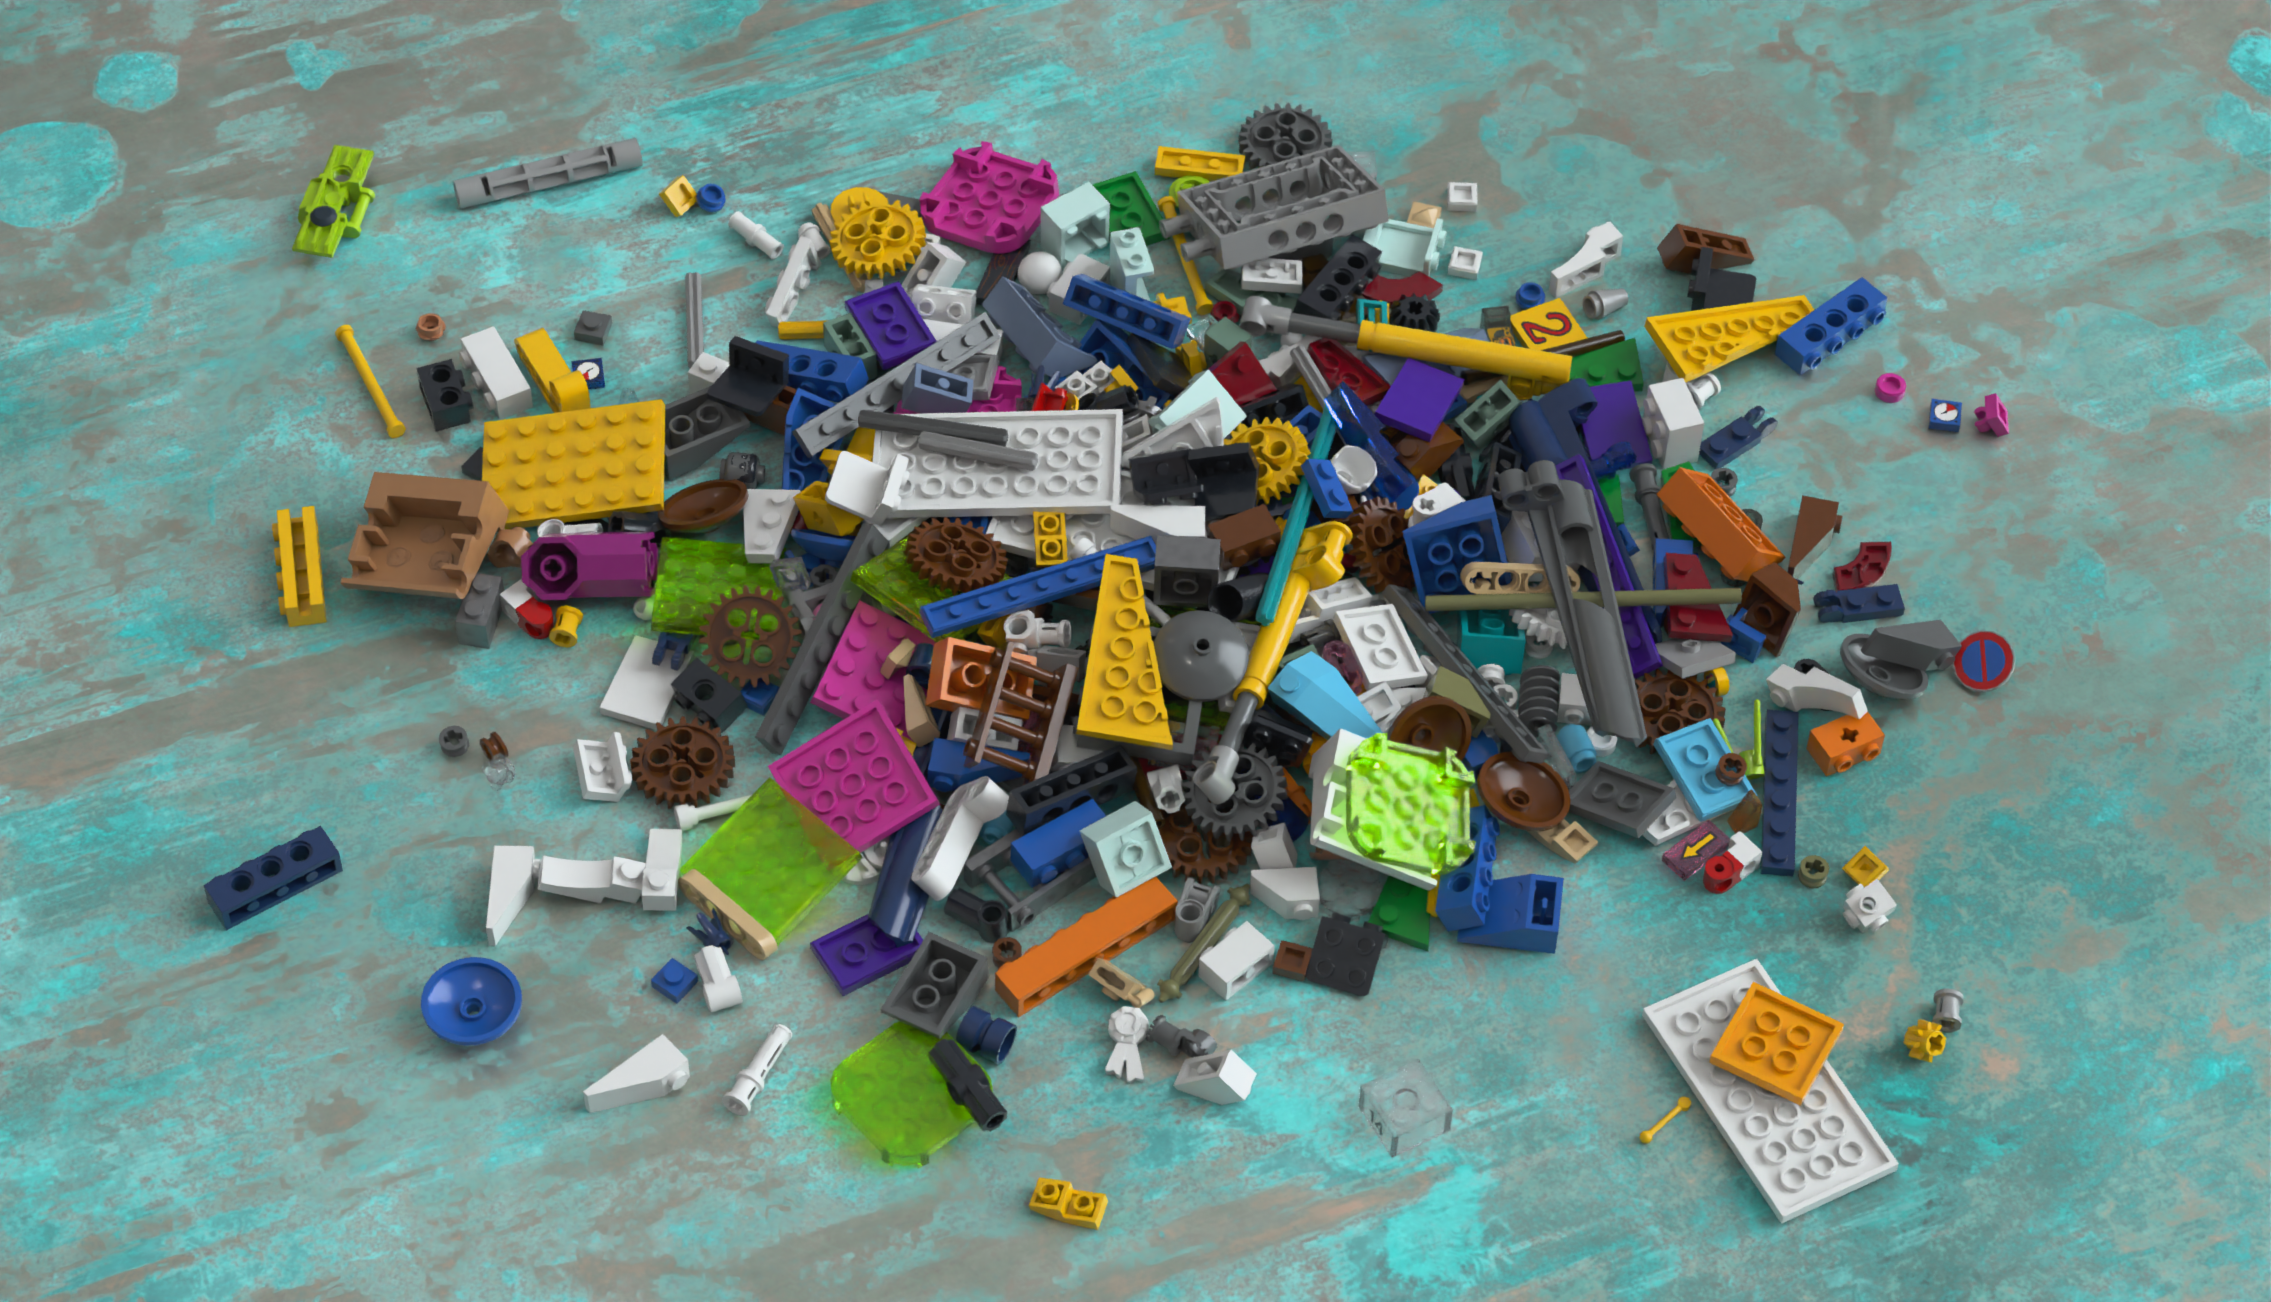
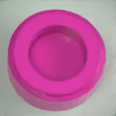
M1886 373L1877 379L1875 394L1880 400L1887 403H1896L1903 399L1906 391V382L1901 376Z

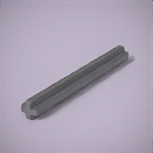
M865 409L861 410L858 416V425L861 428L920 436L921 432L927 431L999 446H1006L1008 441V430L1003 428Z

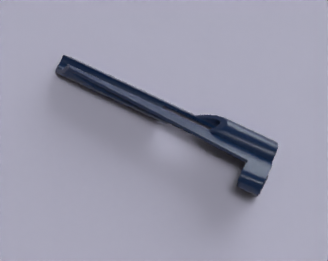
M1583 378L1573 379L1546 393L1539 401L1529 400L1522 403L1510 416L1508 427L1511 434L1508 438L1514 450L1522 454L1521 463L1525 471L1528 472L1530 465L1538 461L1548 460L1556 466L1580 454L1585 460L1635 591L1644 590L1576 431V428L1581 423H1585L1588 420L1587 417L1596 408L1598 403L1587 381ZM1580 565L1578 572L1588 591H1599L1592 572ZM1641 606L1655 644L1662 642V630L1652 607Z
M919 643L915 647L906 670V675H912L921 687L928 689L934 645ZM930 707L940 731L939 738L947 739L950 718L953 712ZM934 740L922 747L916 745L912 756L926 780L928 778V767ZM939 805L897 830L889 838L868 920L873 926L875 924L886 937L893 940L897 948L913 942L929 899V895L912 881L911 876L943 810Z

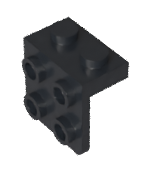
M1701 247L1700 259H1693L1691 271L1692 276H1697L1696 281L1690 280L1687 294L1688 298H1693L1691 311L1752 303L1756 277L1751 274L1710 268L1713 248Z
M734 336L729 342V366L708 390V399L753 416H761L789 383V355Z
M1249 442L1189 450V463L1197 480L1203 483L1205 491L1197 492L1198 497L1195 498V506H1205V521L1224 519L1256 507L1259 463Z
M1191 448L1128 458L1134 495L1144 502H1148L1149 505L1167 503V498L1179 496L1180 500L1198 497L1197 492L1205 491L1203 483L1196 480L1195 473L1189 463L1188 456Z
M1258 709L1254 711L1242 742L1247 749L1252 743H1255L1257 753L1266 748L1269 757L1275 756L1277 762L1283 766L1299 768L1313 743L1311 737L1314 731Z
M1333 912L1331 918L1322 916L1306 974L1307 980L1360 996L1368 995L1382 947L1386 948L1389 935L1382 933L1383 926L1365 921L1363 927L1350 924L1351 917Z

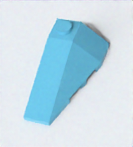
M1312 651L1287 663L1267 688L1275 704L1326 740H1329L1341 728L1383 746L1385 745L1386 736L1339 671Z

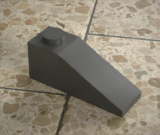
M1940 619L1875 628L1860 651L1867 656L1923 671L1944 670L1951 666L1962 645Z

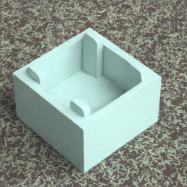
M1087 182L1042 206V249L1054 255L1060 262L1061 268H1063L1067 263L1073 262L1079 253L1087 255L1096 249L1107 246L1109 243L1110 203L1090 182Z
M1136 801L1080 830L1100 886L1116 898L1172 868L1152 812Z

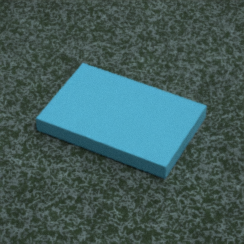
M1711 718L1655 739L1654 747L1699 822L1756 800L1757 794L1745 775L1742 781L1734 786H1727L1717 779L1715 774L1717 764L1724 754L1731 753ZM1726 766L1725 768L1726 771L1733 770L1735 773L1737 771L1735 767L1729 768Z

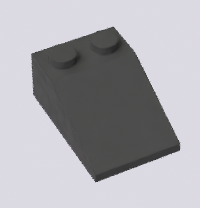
M711 386L665 405L664 473L669 480L697 469L750 427V422L742 411L708 399V390Z
M928 932L883 1004L881 1013L940 1039L974 1003L988 980L987 957Z

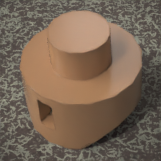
M521 527L499 531L487 553L490 562L497 568L510 566L521 568V556L533 545L528 531Z

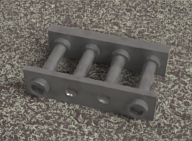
M1014 829L966 860L964 864V881L972 889L980 883H987L1010 908L1008 909V929L1013 932L1020 926L1029 925L1037 915L1097 877L1090 858L1088 857L1073 868H1068L1061 872V875L1050 883H1041L1033 887L1036 892L1020 901L996 875L997 872L1007 866H1012L1020 874L1010 861L1011 842L1022 837L1017 829Z

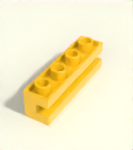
M314 506L302 507V517L291 518L289 509L277 510L278 523H272L274 542L279 541L280 547L274 548L276 566H281L282 572H276L278 590L284 591V596L278 597L280 615L287 616L289 627L326 623L319 531Z

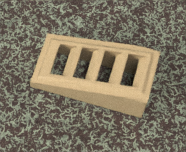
M907 674L903 677L906 730L918 747H922L933 741L934 738H939L940 731L931 708L925 706L926 695L923 688L912 675Z

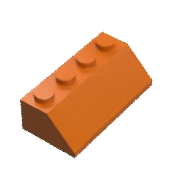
M1680 467L1656 494L1664 502L1662 504L1663 509L1683 523L1681 528L1690 537L1697 538L1702 543L1701 550L1708 557L1716 559L1722 565L1720 568L1722 573L1733 581L1738 579L1748 582L1752 573L1774 562L1779 564L1786 558L1709 474Z

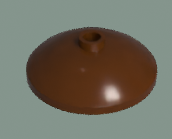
M715 479L701 482L669 497L664 502V510L658 511V518L664 527L672 531L692 534L711 533L728 523L743 509L748 500L749 493L746 485L735 479L728 481Z
M1426 697L1412 703L1397 716L1388 731L1384 746L1452 773L1462 762L1470 745L1472 734L1470 718L1460 704L1448 697Z
M1502 752L1487 759L1479 771L1477 786L1484 804L1498 819L1514 828L1536 832L1550 830L1558 826L1569 811L1570 793L1566 783L1544 761L1542 764L1529 761L1525 763L1518 760L1512 752Z

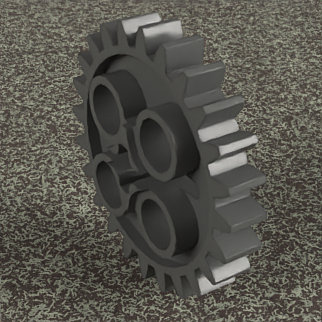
M1275 103L1274 109L1271 110L1265 105L1263 113L1254 110L1253 118L1247 116L1246 124H1241V132L1238 138L1239 153L1245 155V162L1249 161L1250 169L1260 168L1332 147V131L1328 130V122H1321L1320 114L1312 117L1311 108L1303 112L1302 105L1300 104L1295 109H1291L1290 103H1287L1285 108H1281L1278 103Z
M1243 742L1241 743L1237 753L1239 761L1231 779L1237 791L1233 792L1232 796L1221 804L1215 805L1212 802H1208L1209 799L1193 782L1195 772L1186 771L1185 774L1189 782L1182 783L1185 792L1183 794L1184 804L1187 805L1185 809L1188 816H1192L1191 818L1195 826L1201 824L1204 834L1212 829L1215 839H1218L1223 832L1226 835L1227 841H1231L1233 834L1238 833L1242 841L1247 831L1256 837V827L1258 826L1268 830L1267 819L1272 821L1278 820L1275 810L1284 811L1285 808L1281 800L1288 798L1286 789H1284L1288 784L1286 777H1283L1285 775L1283 767L1277 766L1276 757H1269L1266 748L1257 753L1255 743H1252L1248 749H1244ZM1202 752L1204 759L1202 763L1193 760L1192 764L1195 771L1207 762L1209 758L1208 753ZM1242 769H1250L1245 774H1238ZM1254 795H1262L1258 800H1250ZM1224 808H1232V810L1227 813H1220V811Z

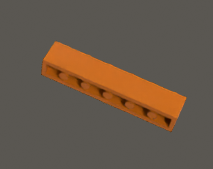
M1157 877L1146 881L1117 898L1113 896L1099 909L1082 915L1070 927L1056 931L1049 940L1039 946L1034 945L1030 947L1020 958L1013 962L1004 963L995 972V991L1019 1018L1088 975L1098 958L1110 961L1174 921L1178 900Z

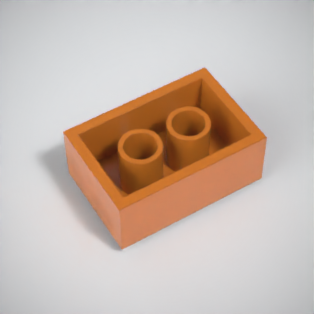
M947 637L935 643L925 706L954 712L960 706L980 710L992 670L989 661L995 647ZM1012 652L1011 657L1036 666L1037 657ZM1007 669L1003 687L1032 697L1034 679ZM999 699L994 714L1022 719V722L1029 719L1030 710Z

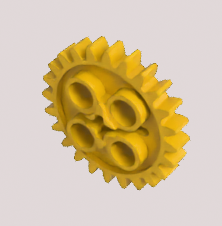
M885 198L882 204H878L876 199H873L871 206L861 202V209L859 210L851 207V215L841 214L843 222H835L836 230L830 232L832 240H829L833 258L837 260L839 268L845 267L847 274L855 271L857 278L867 273L868 280H871L874 274H878L879 278L883 279L885 272L895 276V269L897 268L906 271L905 263L915 264L914 256L920 255L921 248L926 245L924 238L927 237L922 217H918L917 210L911 211L909 204L901 207L899 200L889 205L888 198Z
M1265 417L1262 424H1258L1256 419H1253L1252 427L1247 428L1245 424H1241V432L1231 431L1230 433L1233 438L1231 440L1224 439V445L1249 442L1259 463L1256 506L1259 499H1263L1266 505L1269 504L1271 496L1280 500L1281 491L1291 493L1289 485L1291 483L1300 484L1297 475H1304L1301 465L1308 459L1307 456L1311 452L1304 435L1301 434L1297 426L1292 427L1290 421L1282 424L1280 418H1276L1271 424L1268 417Z

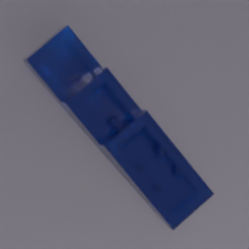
M1342 381L1324 399L1327 408L1346 444L1362 448L1374 459L1377 467V476L1373 483L1388 498L1390 503L1394 502L1414 482L1394 461L1399 453L1381 435L1380 431L1385 426L1351 388Z

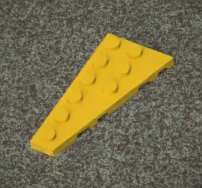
M1801 295L1647 317L1644 327L1677 376L1683 378L1685 383L1777 341L1779 334L1815 309L1807 298Z
M1105 554L1076 734L1172 750L1173 741L1169 731L1168 715L1162 695V684L1154 643L1151 638L1150 622L1145 607L1138 560Z

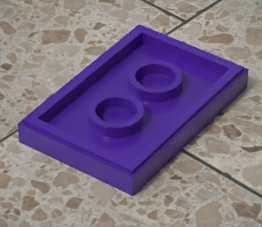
M899 281L844 301L847 313H851L875 351L876 359L883 370L904 363L937 342Z
M1408 358L1376 409L1373 420L1430 442L1463 388L1464 379Z
M1631 380L1591 386L1590 389L1598 403L1596 408L1587 417L1588 420L1579 426L1594 473L1629 469L1645 463L1652 464L1653 458Z
M867 914L810 942V949L841 995L845 996L909 964L923 939L918 931H916L912 943L897 948L893 940L886 937L875 924L874 926L868 920Z

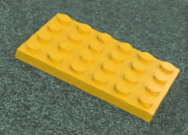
M662 399L484 422L482 481L490 483L509 509L504 529L540 526L543 522L550 519H558L565 523L610 517L613 511L645 513L664 510L665 404Z

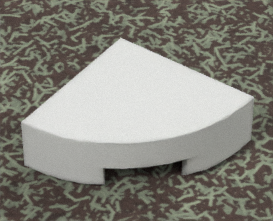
M862 853L833 869L834 875L837 878L853 885L871 884L878 881L879 878L878 872Z

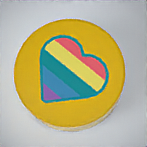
M1723 667L1704 672V679H1708L1707 689L1717 688L1716 697L1724 696L1728 693L1729 679Z

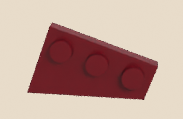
M1321 338L1309 343L1307 352L1339 403L1343 405L1347 415L1372 405L1374 402L1383 400L1391 386L1337 340Z
M1665 554L1663 559L1665 590L1712 589L1697 555ZM1719 604L1666 606L1668 638L1731 642L1733 634Z

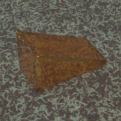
M1753 790L1747 792L1727 820L1735 834L1738 831L1745 833L1758 827L1763 804Z

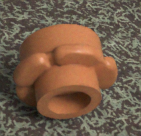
M434 313L422 315L416 325V331L419 332L418 336L428 341L441 338L444 334L443 331L446 329L445 323L441 320L440 316Z

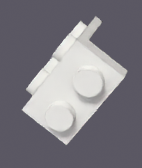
M842 451L837 458L825 494L826 502L881 526L888 514H895L902 497L897 494L899 488L903 489L908 480L909 472L905 470L909 458L897 454L888 469L850 452Z

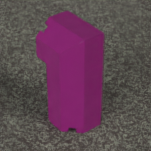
M654 532L551 533L543 535L521 556L522 582L528 588L530 587L535 591L541 600L655 595L657 587H651V581L658 580V547L656 543H650L649 540L655 537Z

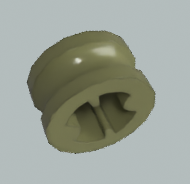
M1811 855L1805 857L1801 861L1798 873L1800 882L1809 888L1823 886L1827 881L1829 865L1820 856ZM1813 868L1819 870L1815 875L1809 873Z

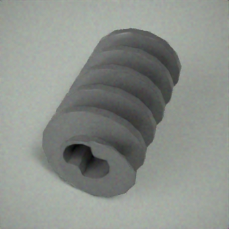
M1538 665L1530 667L1520 677L1518 718L1532 735L1537 738L1552 735L1558 727L1555 723L1558 720L1557 712L1559 705L1557 702L1559 700L1560 673L1550 666Z

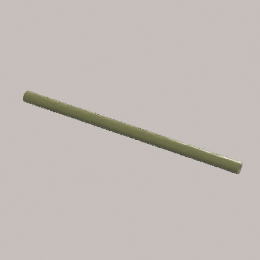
M1741 588L1615 591L1618 607L1741 604L1742 599ZM1601 591L1572 592L1574 599L1586 600L1604 607ZM1552 593L1425 596V611L1556 608Z

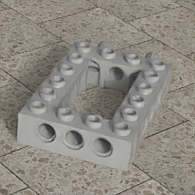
M1336 145L1178 191L1180 215L1160 220L1159 227L1165 239L1188 231L1196 238L1195 241L1180 245L1182 257L1186 262L1211 255L1226 270L1237 269L1243 264L1253 261H1264L1276 254L1291 253L1303 246L1318 245L1323 243L1324 240L1334 237H1345L1350 235L1351 232L1361 229H1373L1389 220L1385 189L1340 145Z

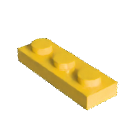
M1158 146L1155 175L1176 178L1191 175L1203 177L1208 181H1216L1243 173L1245 155Z

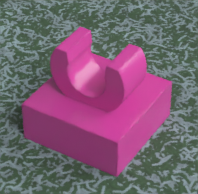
M1996 393L1984 396L1985 407H1978L1974 410L1977 418L1983 420L1975 422V426L1979 432H1986L1992 428L1997 437L2009 434L2007 409Z

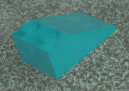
M1510 609L1463 610L1457 612V646L1476 669L1483 665L1495 664L1504 669L1505 675L1521 674L1526 641L1524 629L1517 628L1519 623L1512 622L1513 616L1509 615Z

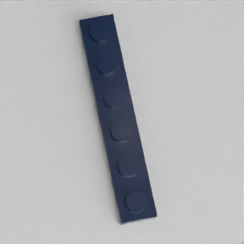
M1770 709L1766 711L1761 874L1793 877L1795 871L1799 712Z

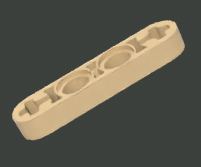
M1471 562L1465 565L1460 574L1463 585L1468 591L1475 594L1552 593L1543 564ZM1567 566L1572 592H1577L1580 587V578L1570 566ZM1477 572H1479L1483 578H1477L1475 583H1473L1470 578L1476 577ZM1503 573H1513V579L1509 584L1504 586L1498 584L1499 577ZM1535 573L1542 574L1543 579L1539 585L1535 587L1528 586V580L1531 575Z
M691 869L678 879V885L682 893L711 919L714 918L712 909L715 908L724 930L756 958L765 960L777 951V943L772 934L699 871Z

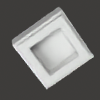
M1448 182L1447 211L1477 212V183Z
M1454 246L1447 275L1477 280L1483 252Z

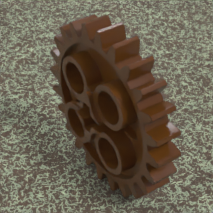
M1376 497L1360 503L1359 507L1353 509L1355 515L1349 517L1352 525L1348 526L1353 536L1349 543L1353 545V549L1349 551V555L1356 557L1353 566L1361 568L1359 577L1366 576V586L1374 585L1376 594L1383 592L1388 584L1405 587L1412 592V588L1416 587L1403 535V531L1409 528V518H1404L1405 509L1397 510V503L1395 501L1389 503L1388 498L1380 499ZM1399 539V543H1397L1396 545L1380 551L1375 556L1372 555V553L1375 550L1391 544L1394 540Z
M944 517L943 523L932 518L931 524L923 521L921 527L915 526L913 533L909 534L904 552L907 555L906 563L912 564L910 571L919 572V580L928 579L929 587L936 584L939 585L940 592H944L946 588L951 589L952 595H956L958 590L966 593L970 590L973 591L999 583L1000 580H1003L1008 559L1005 558L1006 550L1000 549L1002 542L992 541L993 533L983 534V526L974 529L972 528L973 524L971 521L963 525L960 518H957L955 523H951L947 517Z
M744 585L743 594L738 595L734 588H731L732 598L730 599L720 594L722 602L720 606L712 602L710 603L714 614H703L709 625L699 626L700 631L707 633V637L699 639V643L709 647L701 654L702 656L712 655V659L707 666L711 668L718 665L720 668L717 674L722 676L725 672L728 673L727 682L730 684L735 678H739L740 688L744 687L746 680H751L753 688H757L758 679L761 678L766 685H769V675L771 674L777 679H781L778 669L782 667L789 671L790 666L786 660L788 658L794 660L796 654L791 649L801 647V643L793 640V637L802 634V630L792 628V625L796 624L799 618L788 617V614L793 610L792 605L782 608L781 605L784 597L781 596L775 601L772 600V589L765 596L761 595L759 585L754 593H750L747 585ZM757 609L758 613L754 631L755 635L760 637L759 640H753L750 660L745 665L743 658L746 639L742 638L741 635L742 633H748L751 611ZM734 610H740L746 614V622L740 627H734L728 621L729 614ZM766 615L774 616L778 621L777 628L772 632H765L759 626L760 620ZM729 641H735L741 646V652L735 658H728L723 654V647ZM762 646L768 647L773 653L772 659L767 663L757 662L754 658L757 648Z
M1656 669L1655 677L1644 673L1643 682L1635 679L1647 738L1638 747L1642 748L1649 745V754L1652 755L1657 751L1653 745L1655 739L1711 718L1712 722L1713 719L1717 718L1722 728H1724L1726 708L1722 707L1723 697H1716L1717 688L1707 689L1708 679L1698 682L1696 681L1697 674L1681 678L1668 670L1666 675H1663L1659 669Z
M682 716L678 724H675L672 718H668V726L664 727L661 723L657 722L656 732L646 729V739H637L638 747L632 748L633 758L630 759L632 779L636 781L638 791L644 790L646 799L655 795V805H659L666 800L668 809H671L675 803L683 805L689 802L695 808H698V800L702 799L705 803L709 804L710 794L720 797V787L728 788V778L734 777L735 756L733 745H729V737L727 735L721 736L720 727L711 730L710 721L700 726L698 725V717H695L691 723H686L685 716Z
M1184 802L1181 804L1179 811L1168 814L1166 810L1160 809L1165 825L1158 830L1173 868V878L1178 877L1182 873L1185 875V883L1189 877H1196L1197 883L1202 884L1203 878L1208 877L1211 884H1215V876L1219 875L1223 880H1227L1228 870L1238 874L1239 865L1246 866L1247 856L1252 855L1253 835L1249 831L1245 832V837L1242 841L1238 833H1234L1231 841H1227L1225 833L1222 832L1220 837L1215 839L1212 829L1204 834L1201 828V838L1200 833L1197 832V826L1193 824L1192 816H1188L1185 806L1187 805ZM1224 808L1220 811V813H1227L1231 811L1232 808ZM1202 839L1206 842V853L1209 859L1204 857Z

